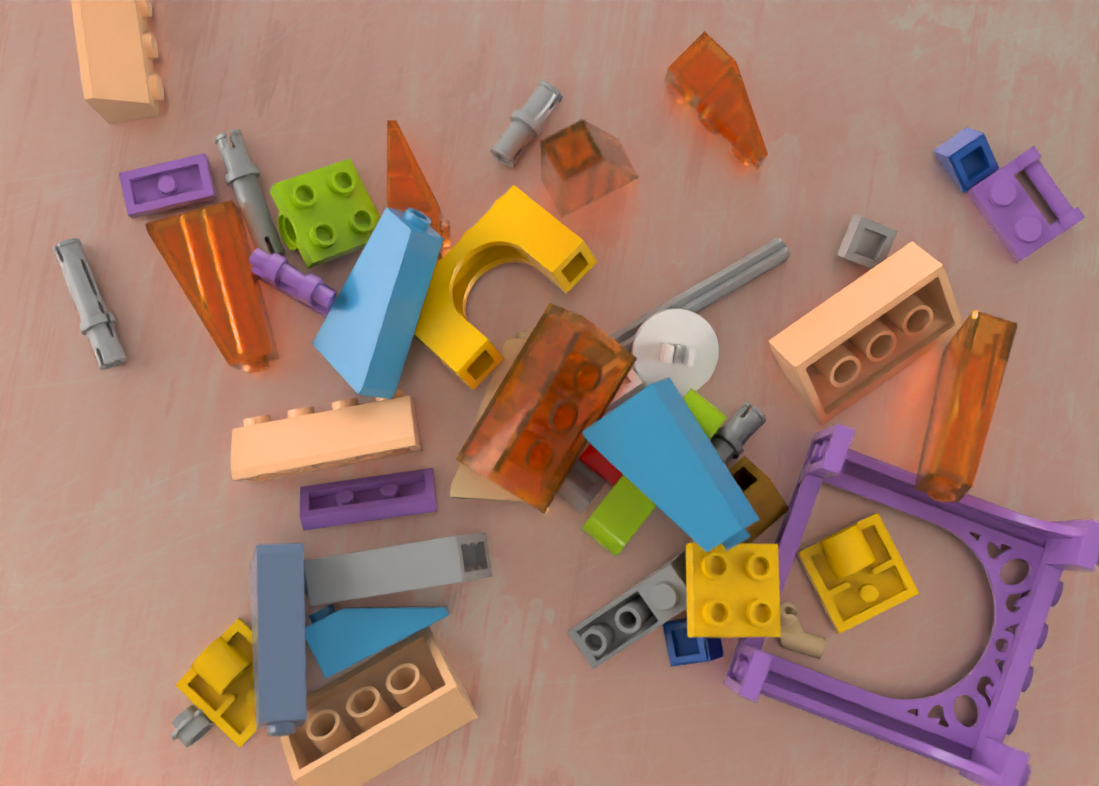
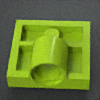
M351 158L275 183L269 190L280 212L277 223L282 240L290 250H299L308 269L364 249L380 220V216Z

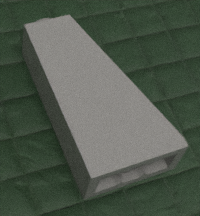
M486 532L456 535L304 561L305 594L309 597L310 606L492 577Z

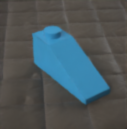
M331 604L309 616L312 624L305 627V638L325 679L449 616L451 613L447 606L346 607L336 611L334 605Z

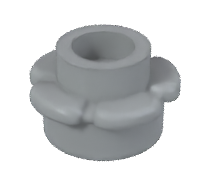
M192 705L173 720L172 724L177 730L172 733L171 738L173 740L178 738L185 747H189L203 737L213 727L214 723L201 709L197 710Z

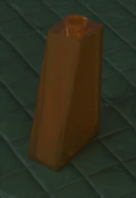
M584 119L540 141L541 181L561 218L638 179V175L619 139Z
M232 200L145 223L147 233L228 365L236 370L243 369L244 374H252L270 368L269 361L280 359L259 279L251 272L253 265L249 263V259L252 253L242 215L237 205Z
M973 310L944 348L914 485L915 490L927 493L933 500L958 503L974 485L1018 323Z

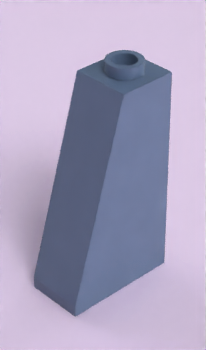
M303 543L256 545L250 564L256 730L267 729L268 736H286L295 734V727H302L307 720Z

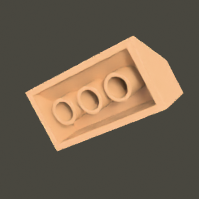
M70 0L84 100L108 123L159 116L158 101L164 100V90L159 74H154L152 59L158 58V48L153 32H148L146 17L152 16L151 1Z
M911 241L768 340V343L781 371L821 425H824L964 327V323L943 264Z
M396 390L392 399L375 397L376 402L360 405L357 398L344 399L332 402V410L315 413L314 407L297 408L287 411V419L271 421L270 415L244 419V427L232 429V480L253 484L423 451L414 400L410 395L402 396L401 390Z
M428 626L307 696V720L302 727H295V734L279 736L293 781L297 786H361L478 718L462 682L433 631Z

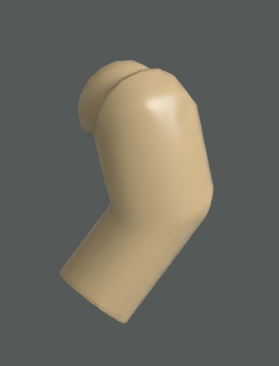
M781 602V637H776L779 645L784 649L820 659L825 649L826 638L803 631L796 615L798 614L797 607L790 602Z

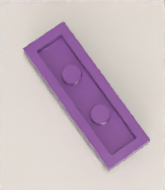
M433 468L300 487V521L303 531L437 511Z

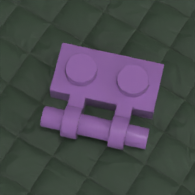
M258 247L254 250L249 263L253 265L251 272L259 280L321 316L327 317L336 300V291L324 284L323 279L313 273L305 275L288 263L287 258L278 253L271 255Z

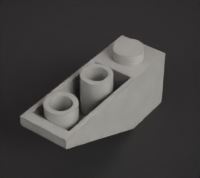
M686 550L568 631V634L592 669L687 609Z

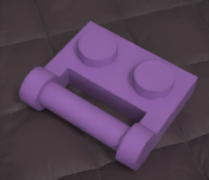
M1035 146L966 192L1016 263L1085 218L1078 207L1073 209L1039 161L1042 156ZM1022 170L1025 171L1057 216L1058 220L1051 225L1048 224L1016 179L1015 175Z

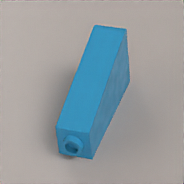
M386 207L312 343L358 395L392 399L443 243V238L430 227L431 219L413 208H407L406 212Z
M670 377L650 384L582 432L592 446L706 552L721 543L725 550L728 551L750 537L746 528L758 521L759 517Z

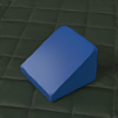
M972 128L963 129L934 149L940 163L960 191L964 193L1000 169L985 134Z
M687 618L671 620L663 624L671 667L709 662L723 657L721 638L687 637Z

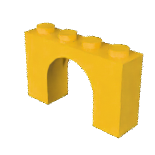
M515 185L503 196L499 197L493 203L491 209L462 235L457 244L442 259L436 262L413 335L472 390L504 359L489 339L467 320L466 302L475 282L493 267L504 263L520 262L536 268L567 294L597 263V260L583 239Z

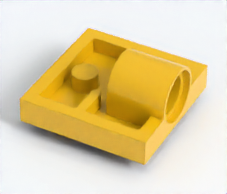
M878 512L796 553L838 634L920 594Z
M697 543L685 544L687 637H781L778 544L739 543L726 551L721 543L708 552Z
M237 618L220 637L208 645L191 664L188 672L175 684L239 748L244 746L258 731L256 730L252 627L242 618Z

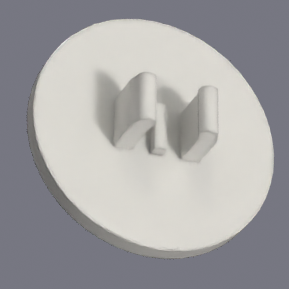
M681 308L662 310L649 317L638 329L632 344V364L636 374L646 386L670 377L680 395L683 396L691 388L694 391L701 388L715 371L719 358L717 336L711 325L703 317L690 310Z

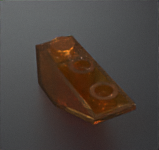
M704 31L668 67L665 82L668 84L666 88L677 102L682 105L688 103L699 113L698 120L710 133L714 135L720 133L731 144L729 149L740 162L745 165L751 163L759 169L763 165L768 153L737 62Z

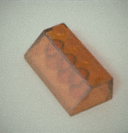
M549 303L455 460L545 514L588 442L582 432L603 417L637 358L584 316Z

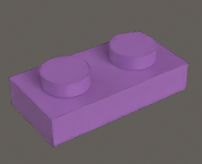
M205 153L119 173L127 214L132 219L218 199L209 158Z

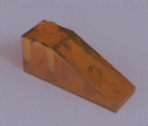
M387 120V207L406 212L407 208H413L428 216L432 221L430 227L443 238L437 258L442 259L443 247H451V221L443 220L441 208L397 121Z

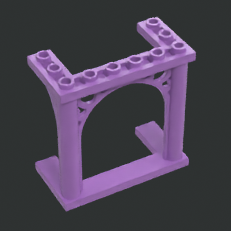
M838 423L815 433L788 504L790 510L785 513L774 544H778L780 597L821 484L824 482L935 524L963 541L980 561L990 582L994 602V620L989 642L978 663L961 681L943 692L918 699H894L877 695L764 652L761 649L766 637L739 638L723 684L739 696L757 702L759 695L762 694L960 770L959 775L980 786H1026L1031 772V767L1027 764L1030 754L1008 746L1003 742L1005 736L1010 735L1017 724L1019 712L1015 707L1020 693L1025 692L1032 681L1034 669L1030 664L1035 650L1040 649L1047 638L1048 624L1045 621L1050 607H1054L1061 597L1063 582L1060 581L1063 570L1094 571L1095 566L1099 565V522L1092 519L1048 522L1033 518L849 449L856 430ZM970 532L979 535V538L975 539ZM989 542L997 549H1001V544L1009 547L1008 550L999 553L995 559L991 558L987 552ZM1014 559L1026 561L1029 565V573L1023 581L1014 585H1008L1001 580L1000 571L1007 562ZM1022 593L1021 597L1014 603V606L1017 607L1016 611L1010 612L1006 607L1008 596L1010 594ZM1002 638L1005 640V643L1000 652L996 649L995 644L998 639ZM986 676L990 679L991 683L990 685H985L986 697L984 698L976 690L980 678ZM959 695L969 696L977 707L978 719L973 726L966 727L962 725L955 716L954 702ZM936 705L942 706V715L947 724L946 727L938 724L941 718L928 717L932 707ZM916 709V715L908 713L907 710Z

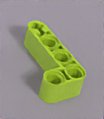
M691 388L683 399L710 440L727 416ZM623 474L585 522L581 530L616 557L657 505Z

